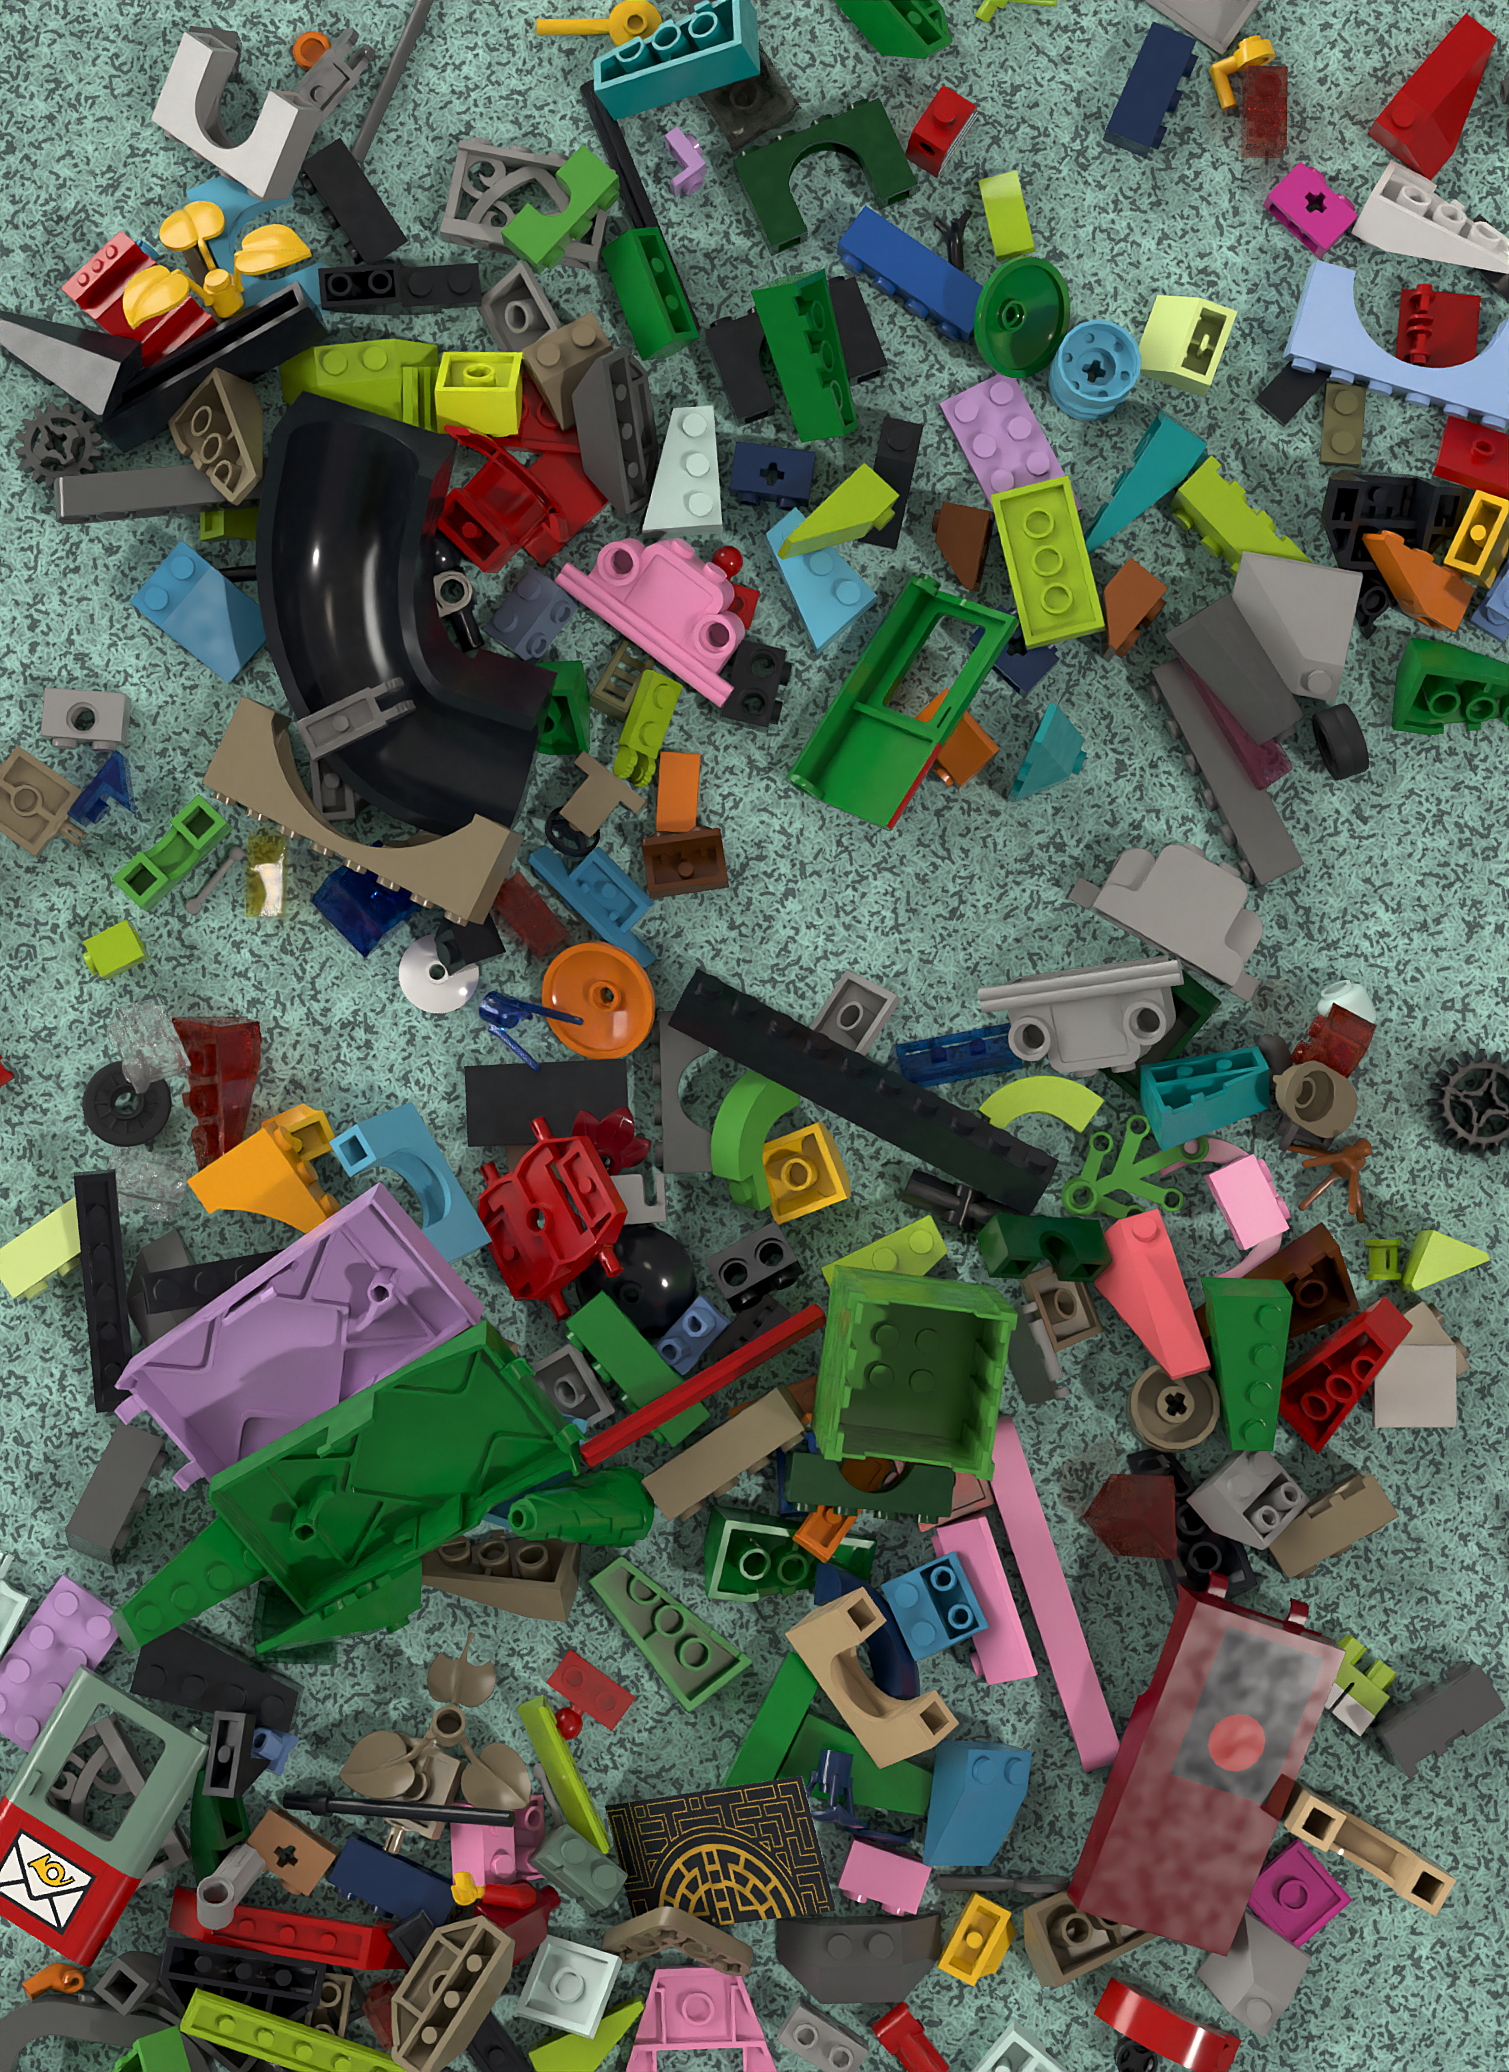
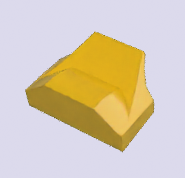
M302 1103L261 1122L260 1130L273 1121L279 1127H285L293 1137L295 1142L293 1148L302 1161L305 1159L312 1162L334 1151L329 1142L337 1136L324 1110H314L305 1103Z
M974 1891L943 1947L937 1962V1968L973 1987L980 1977L995 1974L1017 1932L1010 1920L1012 1912Z

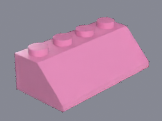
M980 1510L935 1527L938 1535L930 1538L937 1559L956 1551L990 1626L972 1636L976 1652L969 1654L976 1677L984 1675L987 1684L993 1685L1038 1675L984 1513Z

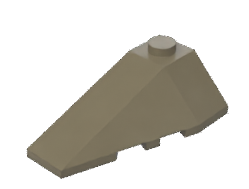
M215 367L169 419L168 425L177 449L183 455L188 456L194 462L193 465L211 479L210 482L230 503L238 506L263 478V409L252 383Z
M504 1530L491 1531V1539L475 1544H470L465 1536H458L419 1556L422 1561V1584L526 1618L567 1622L578 1588L581 1543H564L561 1540H526L522 1537L506 1539Z

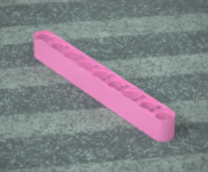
M1007 1414L998 1417L992 1453L995 1468L993 1481H990L991 1490L1005 1526L1004 1530L1011 1551L1014 1553L1019 1576L1024 1591L1027 1593L1037 1630H1039L1043 1641L1042 1646L1049 1667L1052 1669L1062 1706L1069 1720L1067 1722L1075 1746L1078 1748L1083 1770L1087 1773L1114 1764L1120 1744L1011 1415Z

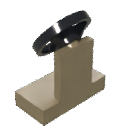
M584 750L574 761V765L587 776V779L565 806L554 809L545 822V834L550 844L559 852L572 857L586 856L596 848L600 840L599 828L619 803L637 817L648 805L644 798ZM559 814L565 818L560 820H552V818ZM552 828L561 830L565 838L575 841L578 849L562 844L554 836ZM584 835L590 839L594 835L593 844L586 848Z

